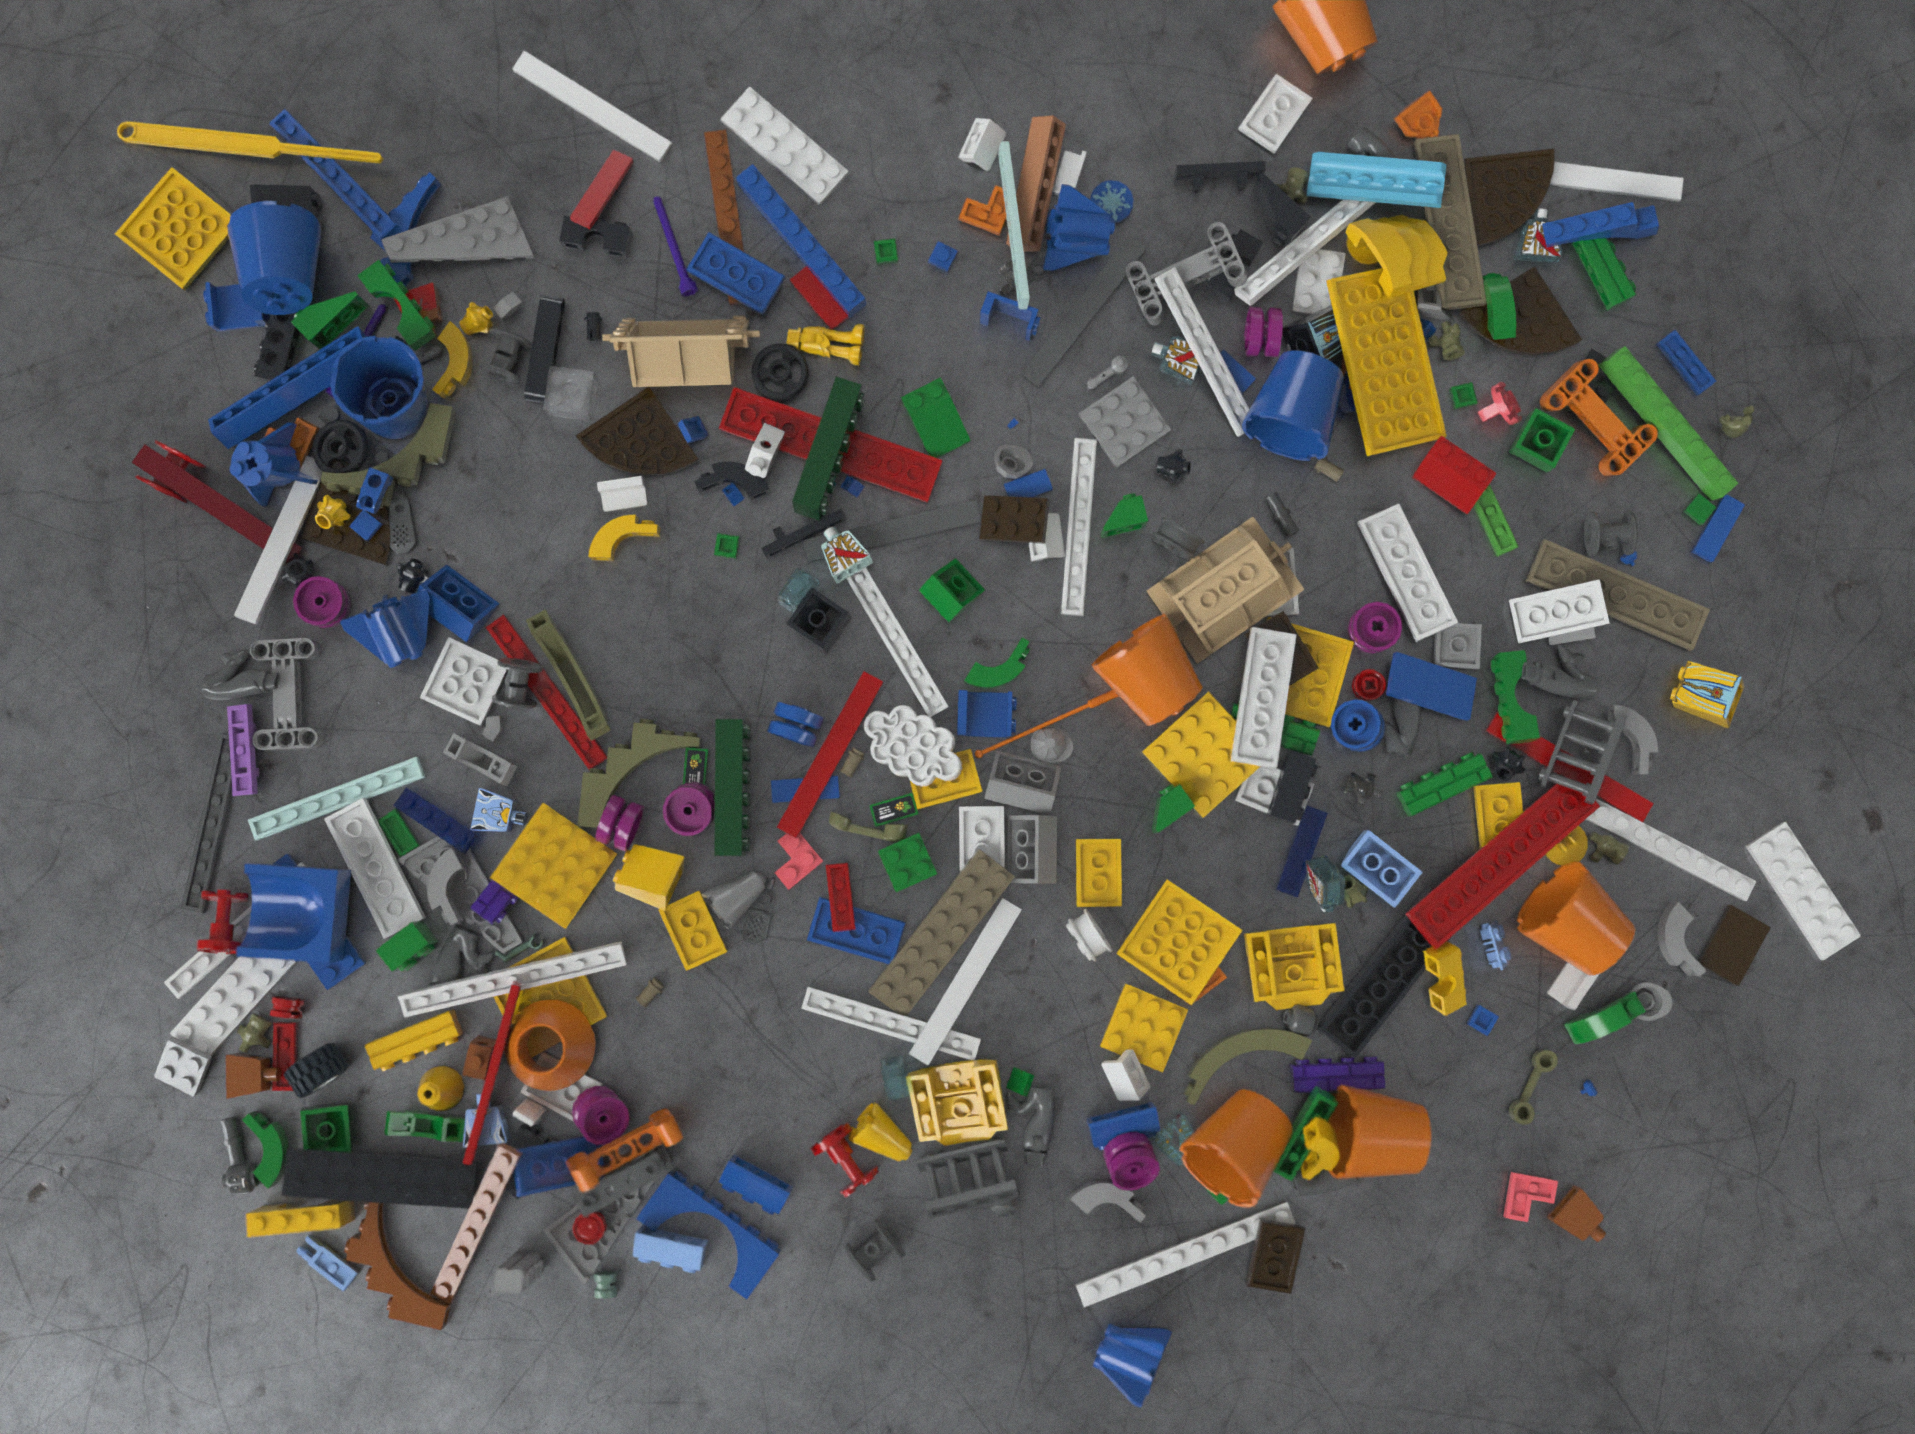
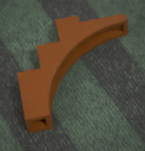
M365 1202L364 1209L367 1212L365 1219L361 1220L359 1226L361 1234H356L347 1240L344 1252L347 1253L345 1260L372 1266L366 1274L367 1289L393 1295L387 1303V1310H389L388 1318L442 1330L447 1326L452 1303L449 1305L420 1289L404 1274L388 1246L384 1230V1203Z

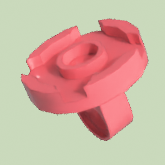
M1499 382L1491 387L1494 403L1477 412L1482 422L1488 421L1500 414L1509 425H1515L1522 420V417L1517 414L1521 412L1518 401L1511 390L1506 392L1504 389L1506 384L1504 382Z

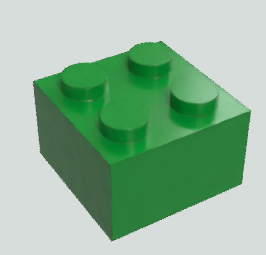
M1535 408L1528 414L1508 452L1548 473L1556 467L1575 428Z
M920 833L878 851L895 892L937 875V871Z
M413 921L375 951L392 972H403L405 970L409 971L416 966L418 958L431 954L436 949L434 945L439 941L423 921Z

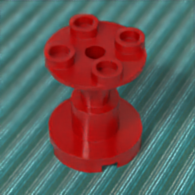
M221 889L217 890V894L214 891H202V899L217 902L215 923H210L209 939L197 940L196 950L218 954V952L237 954V947L242 942L233 941L234 924H230L232 903L248 902L249 894L235 893V895H231V890Z
M848 1122L823 1137L822 1142L819 1144L816 1142L810 1148L815 1156L826 1151L835 1165L840 1163L851 1180L840 1191V1194H843L845 1198L855 1192L861 1183L866 1185L879 1173L878 1166H874L862 1173L850 1155L854 1151L844 1138L853 1130Z

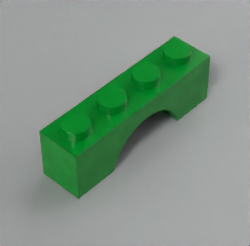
M377 260L357 276L376 299L390 297L399 301L402 317L396 329L408 345L416 351L437 336L432 330L435 326L428 316L423 318L419 311L422 308L414 298L412 300L408 298L406 294L409 291L402 281L397 283L393 276L396 273L388 263L384 265L380 260Z
M1525 650L1501 652L1492 657L1491 670L1495 673L1496 678L1494 689L1496 695L1499 696L1500 702L1498 713L1503 720L1502 736L1506 739L1507 745L1533 742L1540 738L1537 717L1524 711L1519 706L1515 697L1516 684L1522 677L1523 664L1527 662Z

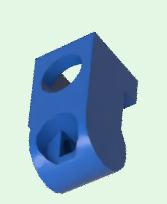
M369 467L357 500V508L376 514L388 486L393 481V477Z

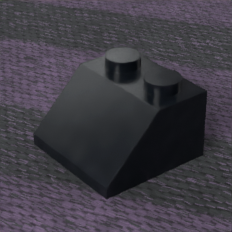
M811 588L786 624L811 644L827 653L851 619V615L829 598Z

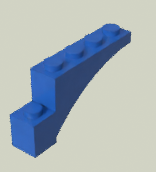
M430 172L426 176H422L412 192L404 195L401 204L388 213V216L399 226L390 236L417 227L424 208L441 186L437 178ZM372 231L370 238L385 251L382 241ZM388 256L380 260L384 265L388 263L394 270L396 275L393 277L397 283L402 281L407 287L414 279L411 274V262L391 263Z
M1633 202L1542 224L1546 248L1601 238L1639 239L1656 235L1659 228L1655 206L1635 209Z

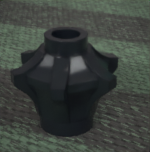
M1178 449L1171 455L1160 456L1157 460L1156 470L1158 474L1168 477L1173 484H1178V481L1182 480L1185 474L1190 473L1191 462L1184 458L1183 450Z
M293 553V558L286 561L283 566L284 576L281 580L283 582L287 580L295 584L297 588L306 579L314 577L311 575L310 565L313 563L312 560L306 561L298 557V553ZM300 568L302 572L301 574L294 575L293 569Z
M411 558L407 563H397L396 565L399 574L398 587L402 591L415 593L416 589L430 578L428 571L423 568V562L418 559Z
M1506 747L1505 751L1502 752L1494 751L1492 754L1495 760L1493 768L1498 779L1509 781L1514 775L1524 773L1525 768L1522 766V761L1525 757L1524 755H1518L1516 751L1511 750V747Z

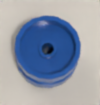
M1363 700L1344 702L1336 709L1332 716L1331 729L1333 736L1340 744L1352 751L1365 752L1372 750L1380 744L1385 735L1386 725L1382 714L1373 705ZM1362 723V726H1358V730H1356V725Z
M777 702L774 714L786 721L785 723L778 720L770 721L767 732L814 748L817 736L805 730V728L820 729L824 718L811 713L808 709L793 704L788 705Z

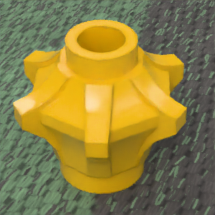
M471 302L466 309V315L459 322L460 327L469 336L478 332L488 334L489 328L493 327L491 322L493 313L489 307H480L475 302Z
M325 495L323 502L317 503L319 511L315 516V520L324 529H329L334 525L343 526V520L350 519V514L345 510V502L339 498L332 499L329 495Z

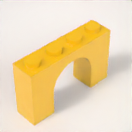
M330 1199L321 1204L298 1208H286V1203L263 1205L246 1213L247 1237L341 1228L355 1220L354 1201Z

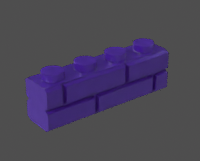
M491 880L470 909L491 925H494L495 922L500 923L507 915L505 911L510 903L514 905L519 898Z
M1364 1056V1061H1355L1353 1057H1341V1062H1332V1058H1319L1318 1063H1309V1059H1296V1064H1290L1291 1091L1294 1093L1312 1092L1315 1086L1326 1092L1337 1091V1086L1348 1085L1363 1090L1385 1089L1384 1061L1377 1060V1056Z

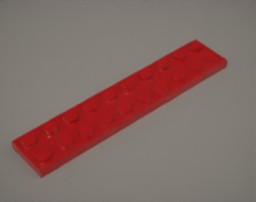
M733 387L719 430L755 442L764 423H767L785 431L779 451L807 460L821 417ZM858 430L850 433L851 444L848 453H843L842 461H844L841 473L928 503L943 460ZM765 441L764 446L770 448L771 444Z
M1569 772L1564 776L1569 779L1578 781V779L1572 774V772ZM1555 783L1405 913V915L1432 947L1438 949L1595 812L1600 805L1596 800L1594 805L1586 803V796H1583V793Z

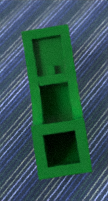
M1497 273L1482 275L1488 309V331L1493 340L1515 338V302L1508 277H1502L1501 274Z
M1022 637L1010 658L1002 665L986 667L975 662L964 683L980 689H993L1009 684L1022 673L1026 666L1019 662L1020 658L1025 660L1031 650L1027 647L1029 641Z
M1635 991L1598 1010L1580 1014L1565 1023L1564 1026L1574 1044H1581L1608 1035L1630 1024L1631 1020L1646 1011Z
M387 1111L384 1134L387 1136L425 1137L443 1142H463L465 1119L433 1112Z
M254 1111L242 1119L259 1138L263 1147L261 1163L252 1173L269 1189L275 1186L285 1173L289 1142L283 1127L278 1121L268 1125V1119L262 1113Z

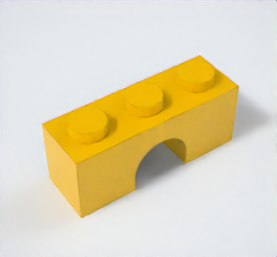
M1448 941L1438 949L1430 947L1424 951L1426 970L1440 978L1435 985L1428 988L1431 1007L1445 1016L1467 1005L1463 977L1464 971L1461 960L1462 953L1460 948Z

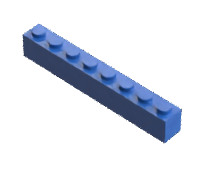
M752 164L738 175L736 180L740 189L802 263L810 269L849 316V319L865 307L866 299L758 169Z
M357 326L208 419L211 433L227 449H230L252 434L259 432L271 422L277 421L287 412L296 409L308 399L314 398L318 393L330 387L333 373L332 367L339 354L353 342L367 336Z

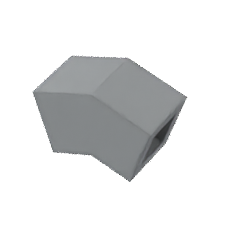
M512 292L501 299L493 309L501 319H508L513 313L521 309L522 302Z
M501 716L486 717V727L481 735L496 743L503 732V718Z

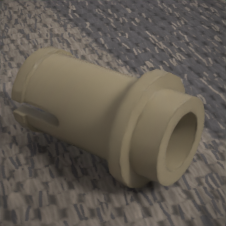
M1327 457L1318 459L1314 466L1317 469V473L1322 472L1336 482L1344 472V469L1328 461Z
M854 747L851 751H848L850 754L840 769L842 773L849 777H853L860 761H864V753Z
M656 978L649 980L648 985L636 997V1000L642 1006L647 1007L658 993L661 994L663 992L664 985Z

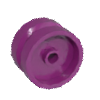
M1250 306L1248 308L1244 330L1246 356H1258L1263 347L1265 357H1278L1283 327L1281 308L1270 307L1266 312L1265 319L1261 307Z
M322 576L310 577L303 581L297 587L293 597L294 609L298 617L308 624L324 629L340 625V621L348 617L351 609V599L347 590L338 582Z
M1368 603L1355 611L1349 619L1347 627L1349 639L1354 642L1353 646L1361 652L1369 654L1380 653L1393 646L1401 636V617L1387 603ZM1374 625L1376 626L1377 631H1373L1372 627Z
M687 782L678 786L666 798L663 805V818L667 826L673 832L682 836H693L701 833L715 818L714 793L707 786L698 782Z
M613 795L603 811L595 840L608 845L614 839V848L627 852L639 829L644 806L631 802L626 807V800L624 798Z
M594 1086L586 1089L578 1095L573 1103L571 1112L573 1122L584 1137L593 1144L606 1145L620 1138L628 1127V1109L616 1093L606 1086Z
M1131 1132L1119 1135L1112 1139L1104 1148L1103 1157L1113 1185L1118 1189L1128 1191L1143 1188L1152 1183L1159 1174L1160 1166L1150 1139L1145 1134Z

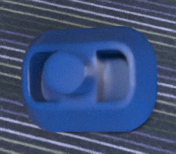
M1634 551L1631 555L1623 554L1620 557V561L1626 565L1634 566V560L1637 559V551Z
M1587 1079L1583 1083L1584 1089L1580 1090L1582 1095L1588 1093L1589 1096H1596L1598 1091L1591 1080Z

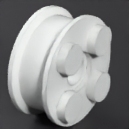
M1084 909V914L1074 920L1068 919L1069 923L1066 924V927L1071 935L1075 936L1078 941L1076 943L1083 955H1086L1089 961L1093 960L1096 962V957L1107 950L1112 952L1108 940L1087 909Z

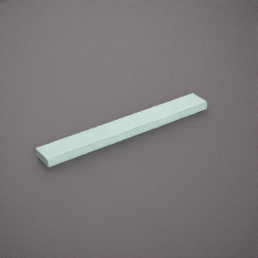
M1001 141L998 157L1018 308L1027 309L1030 296L1009 141Z
M416 756L248 819L255 841L341 810L362 798L371 799L424 779L426 776L419 757Z

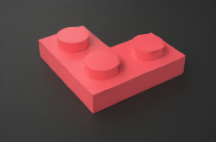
M786 833L778 840L791 859L779 868L775 874L788 890L823 862L822 858L801 833L797 839Z
M1511 1172L1503 1217L1528 1222L1532 1200L1554 1204L1558 1181Z

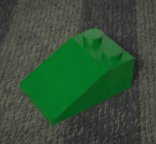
M354 291L299 310L294 315L291 323L318 349H322L333 342L370 305Z
M941 377L901 397V403L929 456L939 458L971 442Z

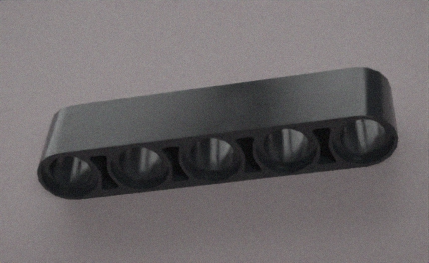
M541 295L525 384V401L548 404L550 401L565 311L564 298Z

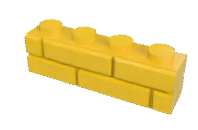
M453 1009L365 1044V1049L373 1069L381 1068L383 1072L395 1067L394 1062L401 1059L403 1063L416 1059L415 1054L423 1051L425 1055L438 1050L436 1045L443 1042L445 1046L458 1042L457 1037L463 1035V1031Z

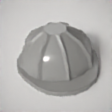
M1002 445L998 447L994 454L996 471L1003 477L1017 479L1026 474L1033 466L1031 454L1020 446Z
M1048 725L1037 730L1031 738L1030 747L1032 754L1038 760L1045 763L1065 761L1073 751L1071 738L1055 726Z
M1645 982L1636 985L1631 990V992L1635 991L1646 1011L1639 1015L1638 1019L1645 1021L1656 1020L1667 1015L1672 1008L1673 1002L1670 993L1659 985Z

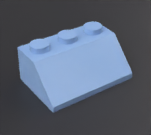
M1363 830L1348 850L1340 865L1394 908L1422 874L1421 870L1369 830Z
M642 1225L635 1233L633 1256L638 1257L640 1262L651 1263V1261L661 1262L660 1266L666 1268L679 1266L683 1267L682 1270L685 1272L696 1273V1270L700 1271L703 1267L708 1240L661 1229L653 1232L648 1227Z

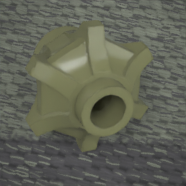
M1345 875L1340 879L1338 884L1340 892L1337 895L1339 899H1344L1347 902V907L1352 908L1356 903L1361 901L1366 903L1368 901L1366 895L1369 888L1352 875Z

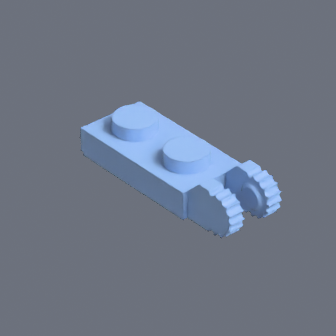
M309 1234L305 1241L317 1250L315 1255L303 1246H299L296 1252L308 1262L309 1266L344 1292L360 1271Z

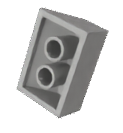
M996 750L984 799L1050 815L1061 766Z
M1006 816L1005 868L1015 876L1011 883L1056 884L1057 816Z

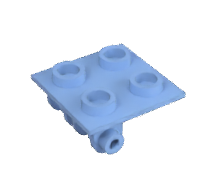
M1498 920L1491 924H1481L1479 931L1482 941L1492 939L1483 942V945L1492 943L1494 947L1486 948L1485 952L1495 950L1494 952L1486 953L1488 963L1492 965V969L1500 967V970H1503L1509 964V960H1511L1509 947H1505L1503 938H1505L1504 928L1502 924H1498Z

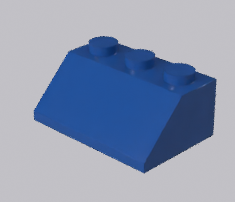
M447 564L423 582L418 591L424 589L428 591L430 596L428 614L465 642L469 641L482 629L500 604Z
M1152 1102L1086 1118L1094 1148L1099 1147V1150H1104L1105 1146L1112 1139L1125 1133L1138 1132L1151 1138L1156 1136V1132L1161 1131L1157 1109Z
M736 1155L730 1158L719 1180V1183L722 1184L721 1187L730 1193L736 1191L742 1194L741 1198L751 1204L757 1202L762 1205V1210L772 1215L780 1213L793 1188L790 1184Z

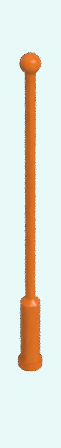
M1114 690L1108 691L1088 700L1087 704L984 750H976L975 757L982 758L983 754L1084 709L1097 707L1119 696Z

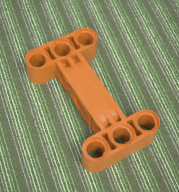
M1592 359L1578 361L1541 396L1540 406L1544 411L1552 412L1561 410L1568 405L1609 450L1599 462L1600 473L1604 476L1620 475L1655 442L1658 431L1651 424L1635 426L1629 430L1588 385L1598 374L1599 367L1597 362ZM1583 365L1588 369L1587 375H1584L1582 372ZM1567 380L1572 384L1571 391L1566 388ZM1551 396H1554L1556 399L1555 407L1550 403ZM1642 430L1646 432L1645 440L1641 437ZM1627 445L1631 449L1629 456L1625 452V448ZM1611 460L1615 463L1614 471L1609 466Z
M667 1108L660 1109L648 1117L650 1122L588 1155L585 1152H580L567 1159L566 1164L580 1191L585 1192L594 1188L600 1183L599 1177L662 1143L665 1147H668L682 1140L684 1136L671 1112ZM644 1133L651 1135L647 1143H640L641 1135ZM622 1145H630L628 1153H619V1148ZM601 1156H609V1162L606 1165H598V1160Z

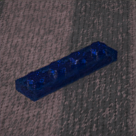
M407 787L393 805L464 854L467 853L478 837L477 834Z
M1306 805L1275 890L1298 898L1307 874L1306 863L1308 866L1310 865L1328 815L1327 812Z

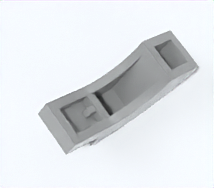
M1620 705L1609 706L1608 721H1611V719L1616 721L1617 716L1627 718L1622 733L1630 739L1633 746L1632 775H1648V771L1652 767V759L1649 757V754L1658 753V743L1651 725L1642 715L1630 708Z
M453 733L443 752L452 759L485 774L504 786H508L518 767L507 759Z
M457 848L447 850L438 858L430 871L427 883V895L432 910L442 908V918L446 923H450V925H457L464 921L451 895V886L454 878L458 873L467 868Z
M1670 902L1663 911L1658 925V942L1661 952L1670 965L1678 966L1682 964L1680 968L1687 975L1700 977L1706 972V969L1690 954L1684 941L1686 928L1694 918L1679 902Z
M1111 1180L1088 1182L1077 1188L1069 1196L1070 1200L1086 1214H1089L1099 1204L1114 1203L1121 1206L1140 1223L1146 1217V1214L1142 1211L1145 1207L1136 1199L1130 1201L1134 1195L1133 1190L1118 1189Z

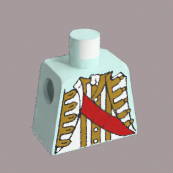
M834 526L825 530L824 535L828 541L823 543L821 548L836 584L873 563L868 551L849 530L839 534Z

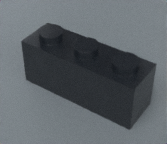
M1291 750L1287 751L1266 816L1290 824H1295L1297 820H1301L1304 808L1301 805L1303 799L1308 798L1311 787L1308 786L1310 777H1315L1318 765H1315V758Z

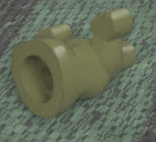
M1290 168L1286 182L1276 185L1292 200L1298 198L1297 203H1302V205L1306 203L1308 196L1303 191V187L1309 178V174L1300 168Z
M1449 321L1441 324L1444 333L1440 338L1433 335L1428 340L1431 347L1442 346L1443 359L1454 360L1462 357L1465 354V350L1461 345L1459 337V325L1455 323L1453 324L1454 326H1451Z
M1752 405L1743 409L1744 416L1730 417V415L1726 414L1720 417L1719 422L1722 424L1724 433L1730 438H1737L1747 432L1752 423L1754 407Z
M1593 831L1589 837L1590 840L1597 843L1596 851L1590 857L1596 863L1605 854L1611 858L1614 864L1618 865L1628 853L1629 846L1619 842L1611 835L1601 836Z
M252 1013L247 1026L240 1025L237 1031L243 1040L239 1050L247 1053L251 1045H260L268 1048L271 1040L263 1036L272 1022Z

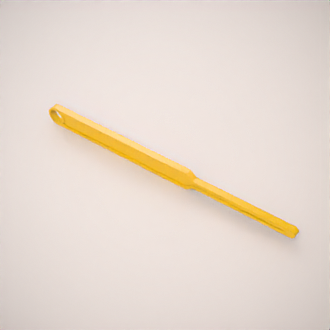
M129 121L121 123L117 128L118 137L126 143L268 158H276L283 153L370 163L383 162V157L380 153L281 143L275 136ZM133 127V134L128 138H124V129Z

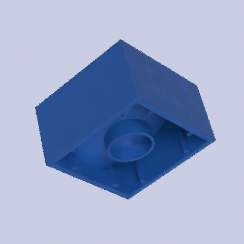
M262 863L245 864L244 873L248 875L251 883L252 907L248 930L244 941L237 947L236 957L323 963L343 960L351 870Z

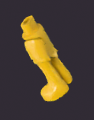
M856 324L852 331H835L820 326H808L803 329L798 327V330L788 329L786 344L810 354L831 358L830 355L846 358L852 365L860 366L865 326L864 324ZM830 341L849 343L857 346H835L830 345Z

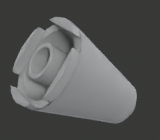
M751 870L705 891L702 896L706 898L705 902L718 920L723 918L725 921L723 926L729 930L763 892L766 880L759 871L755 873Z

